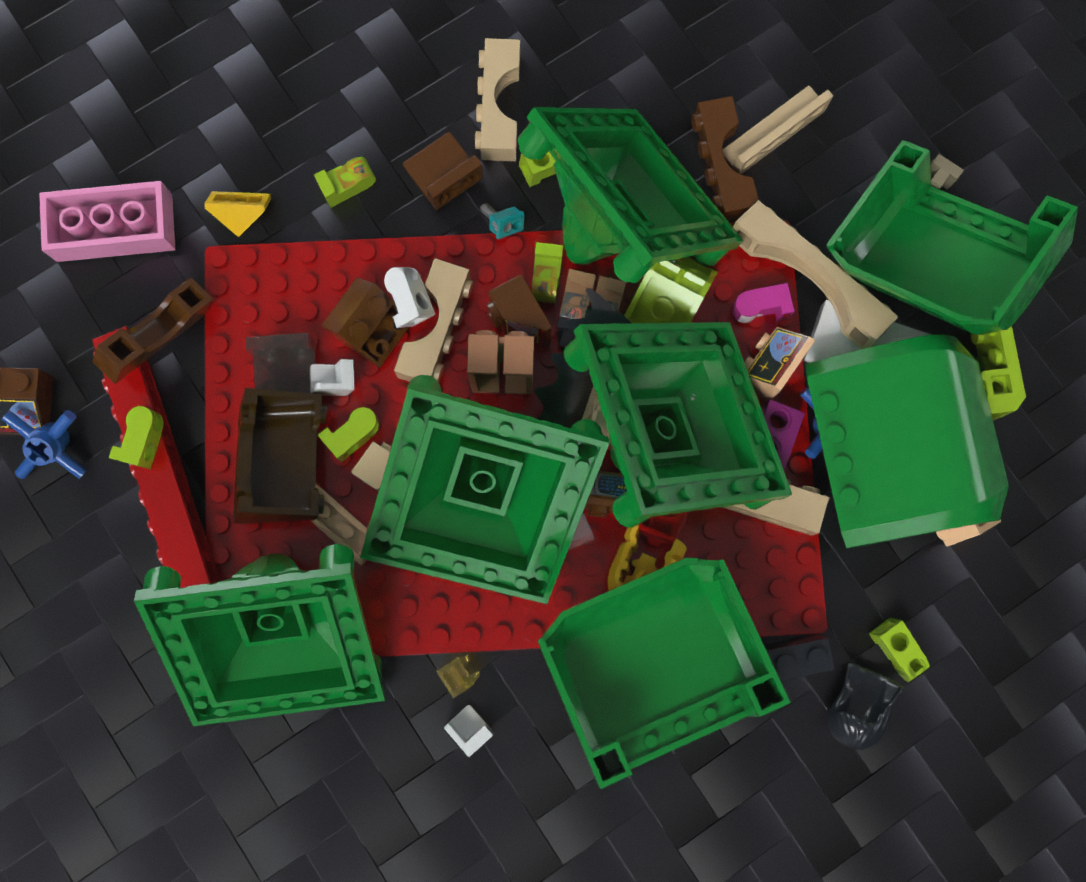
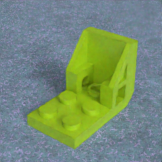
M690 257L658 262L645 274L624 316L632 323H690L718 272L699 264Z
M1012 326L1007 330L984 335L971 333V340L973 344H976L978 354L976 360L980 366L993 421L1016 411L1026 398Z

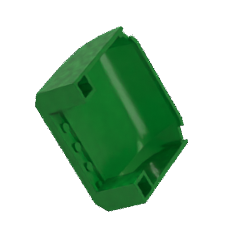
M902 140L826 245L845 273L851 278L965 331L984 335L1010 328L1036 296L1072 244L1078 207L1047 195L1030 218L1029 225L932 187L930 150Z
M942 334L913 337L806 363L808 386L840 530L846 548L860 547L1000 520L1009 488L979 363L955 336Z
M698 558L679 560L562 611L538 640L550 674L600 789L633 775L630 769L745 717H761L791 703L724 560H702Z

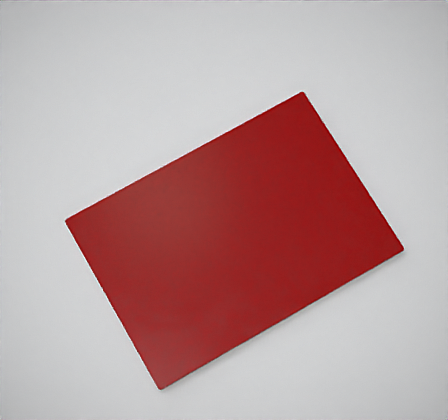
M783 220L786 224L790 226V223L788 221ZM563 230L518 232L501 239H496L495 234L490 233L207 247L205 249V291L213 298V301L207 313H205L206 538L220 580L233 578L235 573L262 556L273 553L288 556L299 567V570H319V559L322 549L336 544L310 520L254 524L233 523L238 415L244 389L253 388L310 393V366L312 364L335 365L341 359L353 360L354 390L347 396H322L321 405H326L327 414L325 424L320 423L317 431L316 484L368 528L378 491L357 478L351 471L372 442L379 446L383 442L392 446L409 381L397 378L394 372L404 342H414L423 339L435 328L439 318V307L429 297L435 315L413 327H409L379 368L340 342L321 326L357 277L374 283L394 301L392 294L387 291L384 283L385 275L391 268L411 267L416 269L424 286L434 258L469 269L470 280L474 281L469 298L464 297L460 307L464 309L462 320L459 326L454 325L451 336H454L451 351L449 354L444 353L441 364L444 365L439 381L441 393L536 419L543 413L544 406L534 390L538 387L551 385L558 378V369L551 360V355L563 352L558 350V336L556 332L569 269L596 275L593 291L596 292L600 276L620 280L614 272L613 260L618 254L586 265L575 264L566 255ZM536 242L563 245L555 304L537 302L550 323L552 331L550 344L544 346L534 343L533 394H505L506 375H503L504 363H500L499 393H472L467 374L469 334L476 335L477 331L489 330L494 331L498 337H505L501 327L495 328L488 316L489 310L486 305L489 303L488 292L519 275H522L532 292ZM739 246L734 250H730L714 266L706 265L718 273L690 323L730 322L744 362L748 357L752 359L756 357L760 350L755 348L765 332L771 335L778 327L800 334L794 268L771 259L750 256ZM644 276L637 283L626 282L619 307V312L625 315ZM788 283L795 311L789 319L777 321L775 314L755 317L748 323H741L733 317L732 306L741 293ZM803 359L781 391L771 399L805 413L784 469L786 478L791 481L790 485L801 489L804 485L814 487L812 459L805 454V450L810 445L807 402L799 395L805 388ZM757 396L760 406L763 407L767 402ZM361 407L369 408L379 420L378 432L346 460L341 462L320 439L318 434L327 427L334 433L349 421L350 415L354 410ZM771 415V425L774 428L782 429V420L778 416ZM609 445L599 471L622 474L611 460ZM722 507L689 511L678 537V540L687 547L683 559L724 560L760 637L826 632L827 619L819 533L811 536ZM583 510L547 604L369 560L360 565L354 560V580L373 652L379 657L540 648L538 640L562 611L609 591L607 582L609 571L620 544L626 542L624 535L627 527L621 525L612 513H609L606 518L589 516L588 510ZM640 536L637 541V551L632 553L629 561L631 570L629 576H633L635 571L632 561L640 559L642 553L656 558L655 567L657 570L663 568L665 565V555L668 551H671V548L661 545L660 549L648 545V539Z

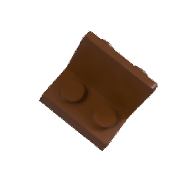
M449 132L403 163L404 169L435 210H438L483 179L482 163L476 155L469 158Z

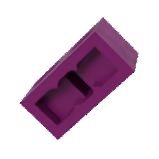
M770 399L763 407H760L784 470L805 413ZM771 415L778 416L782 420V429L774 428L771 425Z

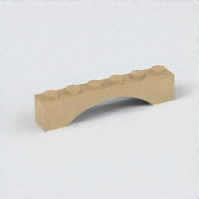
M759 200L735 222L733 228L744 240L739 247L750 256L781 262L811 279L832 304L839 319L842 334L860 349L872 347L898 318L888 305L881 303L868 292L864 285L857 283L845 273L841 266L833 263L817 246L809 243L794 227L786 224L771 208L766 207Z

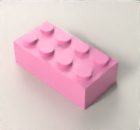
M161 181L39 193L42 251L56 262L175 250L172 194Z

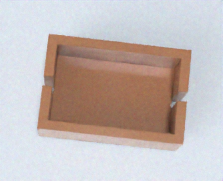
M489 330L477 331L476 335L469 334L467 374L472 393H499L500 363H504L503 375H506L505 394H533L534 336H528L526 332L522 331L509 332L505 337H498L494 331Z

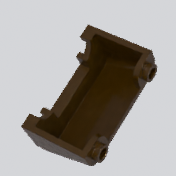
M253 388L244 389L238 415L233 523L254 524L316 520L318 514H323L324 495H319L318 488H315L317 431L320 423L325 424L327 414L326 405H321L322 394Z

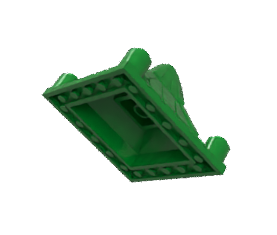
M534 107L527 115L530 123L517 139L519 150L526 158L531 160H541L550 152L556 161L553 165L565 203L563 208L564 248L567 257L573 263L586 265L618 254L613 260L615 274L624 282L637 283L656 263L694 256L699 264L714 266L730 250L736 249L744 241L637 109Z
M730 322L580 324L574 330L576 338L565 347L564 358L567 364L576 371L585 372L590 370L591 380L598 395L603 417L606 420L611 460L615 467L623 474L627 489L626 492L614 500L612 506L613 514L621 525L632 528L653 516L744 504L750 509L757 510L772 501L782 500L793 495Z
M429 375L415 376L407 387L405 401L372 517L368 524L360 558L547 604L609 446V437L603 435L601 427L592 420L583 419L577 421L571 428H567L559 424L537 420L526 415L508 412L504 409L482 405L478 402L441 393V386L435 378Z
M334 544L322 549L319 559V570H299V567L288 556L273 553L262 556L235 573L233 578L211 584L186 586L185 588L180 587L181 576L176 570L167 566L155 567L147 572L143 589L136 590L134 598L136 607L193 726L385 701V689L382 682V659L373 652L354 580V553L347 546Z

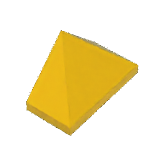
M212 191L204 204L208 212L239 237L266 210L271 200V194Z

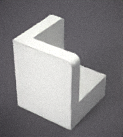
M341 359L335 365L312 364L310 366V393L322 394V396H347L354 390L352 359Z
M467 705L444 726L447 733L468 757L494 734L493 730L471 705Z

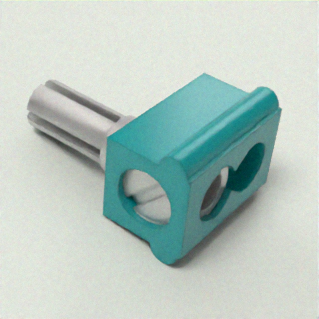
M487 203L481 206V212L490 219L489 230L495 234L496 239L523 231L525 215L523 211H519L515 206L499 212L495 211Z

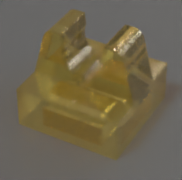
M468 656L457 657L437 671V674L453 698L475 685V681L480 676L478 671L469 675L465 670L464 665L471 660Z

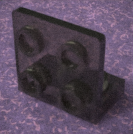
M309 333L245 337L246 350L254 357L255 389L310 393V366L316 364L315 341Z

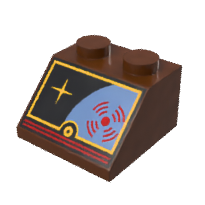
M522 275L488 292L489 303L486 304L489 310L488 316L495 328L501 327L505 335L512 331L526 332L528 336H534V343L546 346L551 343L552 327Z
M0 368V434L21 435L1 420L8 411H12L34 429L50 422L54 376L35 368Z

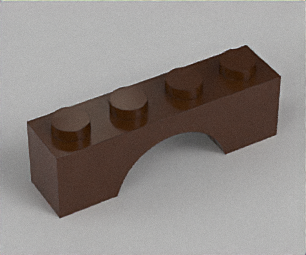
M729 96L698 102L695 114L691 116L693 131L699 134L698 152L700 158L705 159L707 167L705 169V180L707 186L712 187L714 195L711 197V201L727 221L739 219L759 199L753 177L735 172L730 168L723 156L722 145L734 136L739 124L733 97Z
M189 278L170 292L164 301L139 324L127 330L121 328L99 344L92 362L114 384L118 383L204 317L213 298L192 278Z

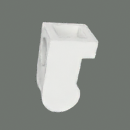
M394 267L387 271L384 283L387 291L392 294L398 310V314L393 316L396 328L413 327L435 315L424 283L416 269L411 267Z

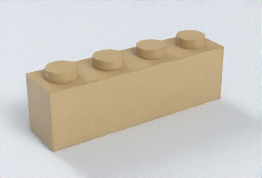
M787 479L793 495L785 499L772 501L757 510L750 509L744 504L722 508L812 536L820 532L829 497L820 495L821 490L815 487L804 485L801 489L790 485L791 481Z

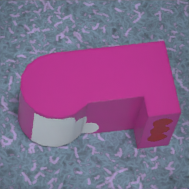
M788 283L745 291L737 297L732 306L733 317L741 323H748L755 317L775 314L777 321L786 320L795 312Z

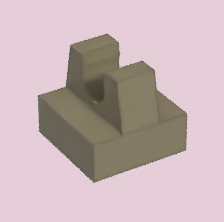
M938 154L930 163L931 186L937 189L943 187L948 190L964 170Z

